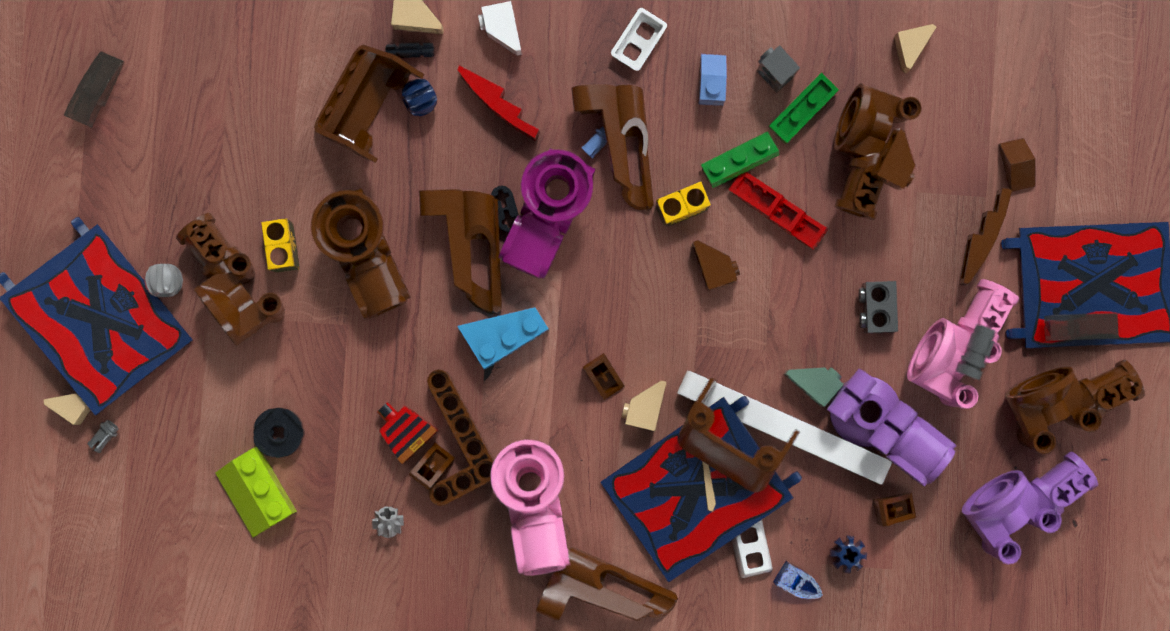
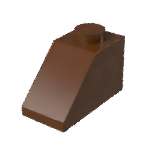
M896 129L892 131L870 175L896 190L904 189L905 186L908 187L915 176L912 172L916 165L904 130Z
M699 240L692 243L707 291L738 280L737 276L740 275L737 262L731 261L730 256Z

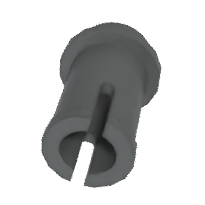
M106 420L105 423L101 422V428L87 443L92 449L97 441H100L94 449L98 453L102 452V449L112 437L118 435V426L110 420Z

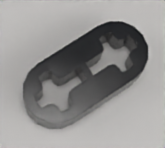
M497 186L491 193L494 199L499 196V191L509 194V197L506 198L507 207L503 208L498 200L499 227L504 232L509 233L511 228H508L507 224H502V221L506 220L504 212L509 210L511 218H516L519 213L511 189L506 186Z

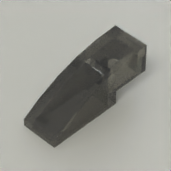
M100 51L75 90L64 116L92 128L101 106L105 107L124 61Z
M1118 313L1044 316L1045 341L1119 339Z

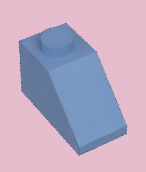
M701 54L699 104L724 105L727 80L726 55Z

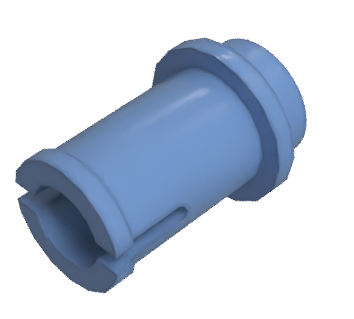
M604 127L596 129L597 133L581 147L592 159L607 144Z

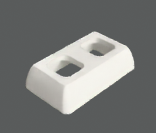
M639 8L611 51V55L632 69L640 70L667 28V23L647 10ZM643 22L655 29L654 34L649 40L642 38L636 33V30ZM629 43L634 44L642 51L635 61L623 55V51Z
M762 520L752 526L757 531L758 540L756 542L744 544L742 543L741 535L732 539L739 575L742 578L768 573L773 570ZM760 552L763 558V565L752 569L748 568L746 555Z

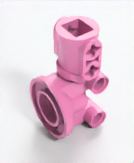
M985 279L979 281L976 286L978 292L965 316L959 319L957 325L945 318H941L927 330L917 345L908 366V380L938 396L940 401L946 406L971 408L977 403L978 393L976 389L959 382L964 374L956 371L958 363L962 362L960 359L961 355H965L970 336L976 324L996 331L992 340L995 341L990 355L986 356L984 363L996 362L1002 353L1001 347L997 343L1000 337L998 332L1003 326L1012 306H1016L1019 297L1012 291Z
M521 440L512 443L504 448L496 457L492 466L491 482L499 500L509 508L519 574L523 573V575L531 576L565 569L566 565H570L559 494L564 482V471L561 461L550 446L534 440ZM528 472L537 474L541 479L539 487L531 492L523 491L519 487L520 478Z

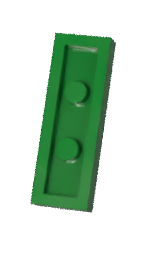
M821 72L768 128L787 144L839 89Z
M767 131L701 164V168L712 188H715L780 154Z

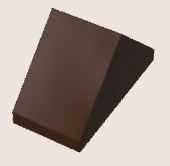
M1021 138L999 143L1009 189L1014 192L1035 187L1036 159L1025 139Z
M604 353L583 366V369L604 400L625 387Z
M434 443L411 470L409 476L427 490H430L455 457L437 443Z
M912 493L873 499L878 525L889 526L916 518Z

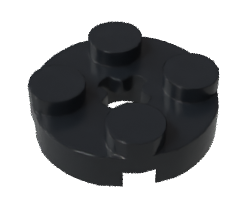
M281 407L268 409L261 413L253 427V439L256 447L263 454L270 457L280 458L293 454L299 449L305 436L303 423L295 412ZM275 426L277 428H284L283 434L285 436L282 439L280 437L276 439L273 437L275 433L273 428Z

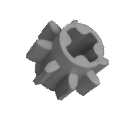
M383 507L379 511H375V518L372 519V529H377L378 536L385 538L394 537L397 533L400 534L401 526L404 525V517L398 515L397 508L394 509L392 507Z

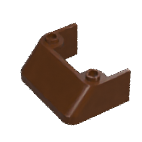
M367 45L359 46L351 56L314 125L315 132L356 155L376 163L378 158L368 153L373 146V137L367 132L390 89L398 90L403 88L409 81L410 75L423 79L425 74L393 54Z
M710 378L691 408L678 434V443L682 449L749 491L761 492L771 481L801 431L795 429L782 452L772 446H763L752 459L709 432L714 422V413L704 402L718 381L715 378Z

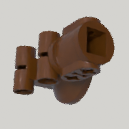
M862 83L855 87L844 106L834 138L835 150L854 157L849 162L848 166L851 170L841 199L836 200L835 208L861 218L875 220L877 215L875 208L884 183L870 175L886 145L885 141L890 133L892 124L916 119L920 115L922 106L918 99L915 97L900 98Z
M359 188L354 191H337L325 197L314 210L311 220V233L319 250L329 258L339 261L344 273L347 274L345 279L364 319L377 317L405 304L411 296L392 255L387 256L391 253V250L383 235L384 223L382 214L378 206L365 195L363 189ZM347 219H357L362 225L360 235L353 240L345 239L341 233V226Z
M206 213L183 227L176 235V239L180 245L187 246L203 267L202 274L207 280L196 287L194 291L237 347L268 323L280 322L285 315V309L279 296L274 293L263 294L258 302H254L242 286V284L251 282L255 276V269L249 257L245 253L240 252L237 247H231L214 224L216 221L211 213ZM241 265L247 266L243 271H236ZM277 305L274 311H266L268 306Z
M1124 359L1115 363L1114 368L1091 379L1083 378L1079 381L1072 367H1059L1047 370L1014 385L1006 392L1005 397L1019 426L1017 432L1019 443L1039 453L1047 454L1056 445V439L1048 431L1047 426L1064 420L1065 423L1088 432L1096 431L1100 427L1102 417L1106 416L1107 411L1130 400L1138 401L1144 398L1145 391L1138 373L1129 361Z

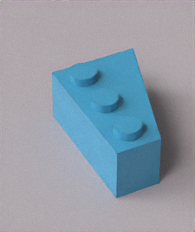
M535 307L458 326L485 370L549 330Z

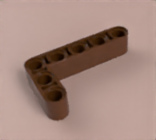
M437 369L429 374L427 378L428 386L470 465L431 487L429 491L430 500L435 505L443 506L490 482L491 476L483 477L480 474L479 468L483 463L493 466L495 460L448 372ZM437 374H443L446 378V384L442 388H437L433 384V378ZM449 396H454L458 401L457 408L452 411L448 410L444 404ZM461 418H465L470 424L469 430L465 433L459 432L456 428V423ZM471 441H477L481 444V452L478 455H472L468 451V444ZM460 475H466L470 478L471 484L469 488L462 489L458 486L457 479ZM438 487H444L448 491L446 500L440 501L436 498L435 490Z

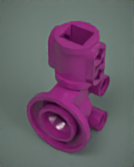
M550 148L549 151L533 158L525 168L521 180V191L525 201L520 212L522 216L518 215L498 258L505 264L538 279H545L563 241L564 235H561V233L566 235L573 218L582 213L590 202L593 193L592 178L596 169L586 165L577 155L564 150ZM561 179L567 183L569 193L562 200H554L547 195V185L552 180Z

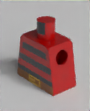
M387 402L377 411L387 422L379 432L401 464L406 463L439 431L434 425L408 406H404L397 412Z

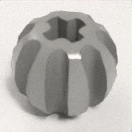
M155 264L147 270L144 282L146 289L151 295L171 297L179 293L182 288L183 278L182 273L175 265Z

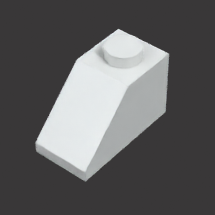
M511 1L481 7L483 15H478L481 30L486 29L489 38L515 55H522Z

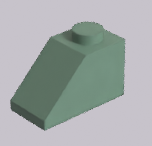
M831 367L829 370L826 368L786 370L784 373L787 378L820 407H825L844 385L840 381L842 376Z

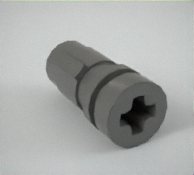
M976 324L967 344L965 355H961L960 359L962 362L958 363L957 372L978 380L981 379L983 373L981 369L986 366L984 364L985 358L990 355L995 342L992 341L996 333L995 330Z

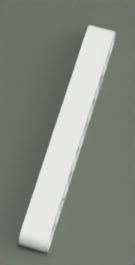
M687 370L677 393L696 402L709 379ZM716 383L704 404L709 407L722 397H725L728 403L732 404L745 395ZM749 397L747 398L750 403L736 413L742 423L784 442H788L795 429H798L801 432L793 446L881 485L892 464L886 458Z

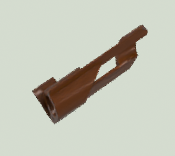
M591 84L572 87L574 111L581 112V115L596 113L599 116L602 115L613 179L621 185L624 201L637 210L651 209L654 202L643 90L634 85ZM625 137H638L643 186L630 183Z
M456 189L419 191L420 216L446 215L454 286L463 291L467 299L478 309L488 314L498 313L502 309L500 259L498 258L500 254L498 200L494 199V196L477 191H461ZM472 239L489 240L490 290H486L472 281L470 240Z
M571 547L568 550L570 565H566L565 569L556 571L550 576L536 612L559 621L569 598L572 597L638 622L646 616L655 619L666 615L675 607L678 597L676 593ZM607 573L653 593L654 596L642 605L604 588L602 584Z

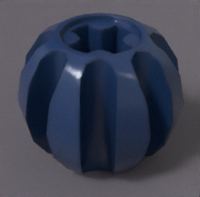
M416 78L410 80L401 91V98L405 107L414 116L429 114L437 104V95L432 85L426 79Z
M846 535V542L842 543L839 537L834 542L838 545V548L836 550L830 549V557L837 556L832 565L836 569L843 565V573L851 574L852 566H855L856 570L859 571L863 567L859 563L860 560H867V552L860 553L865 544L861 540L854 544V536ZM846 549L854 552V554L850 555L851 560L843 557V555L847 554Z

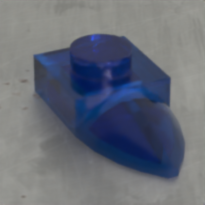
M785 561L773 581L776 586L800 598L816 599L823 596L817 581L806 571L788 561Z

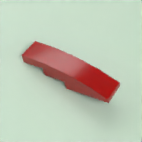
M459 65L457 69L459 75L472 92L495 115L530 139L537 140L540 130L520 119L523 113L521 108L502 99L505 94L504 88Z
M748 172L739 175L729 188L732 194L812 250L817 247L828 231L827 227L808 216L805 211L786 200L782 194Z

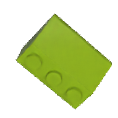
M257 447L245 452L215 472L252 537L259 535L297 512L266 457Z

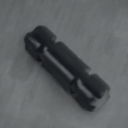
M419 43L399 44V46L387 44L385 52L400 56V58H420V55L433 57L434 45L433 43H423V45Z

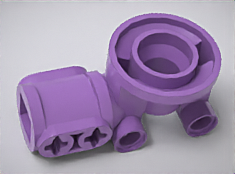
M858 369L850 380L843 383L844 385L833 396L831 404L827 408L830 412L832 425L839 436L857 446H874L921 485L925 486L932 483L953 458L956 445L928 422L917 416L918 414L911 407L900 401L895 391L886 382L871 377L863 370ZM869 400L875 401L880 409V415L874 423L865 422L859 413L861 405Z
M1069 452L1064 456V461L1057 464L1041 478H1035L1031 482L1019 470L997 476L980 487L967 499L963 505L962 512L982 539L983 550L1006 564H1013L1020 558L1021 549L1016 542L1012 541L1009 536L1010 534L1022 528L1026 523L1048 533L1057 531L1061 525L1060 515L1064 512V508L1088 490L1095 489L1098 486V481L1087 464L1078 455Z

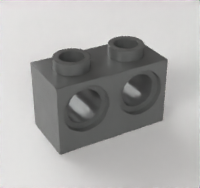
M779 45L775 50L770 47L760 57L761 59L758 61L760 65L757 72L777 93L796 76L800 67Z
M896 281L863 283V288H859V303H863V313H860L859 317L860 328H864V333L898 332ZM874 288H878L883 292V299L880 302L872 299L871 292ZM875 313L881 314L884 318V324L881 327L875 326L872 322V317Z

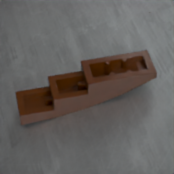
M1001 188L997 190L993 212L986 211L982 213L979 234L973 233L968 235L959 285L970 283L991 251L1007 213L1012 193L1011 189Z

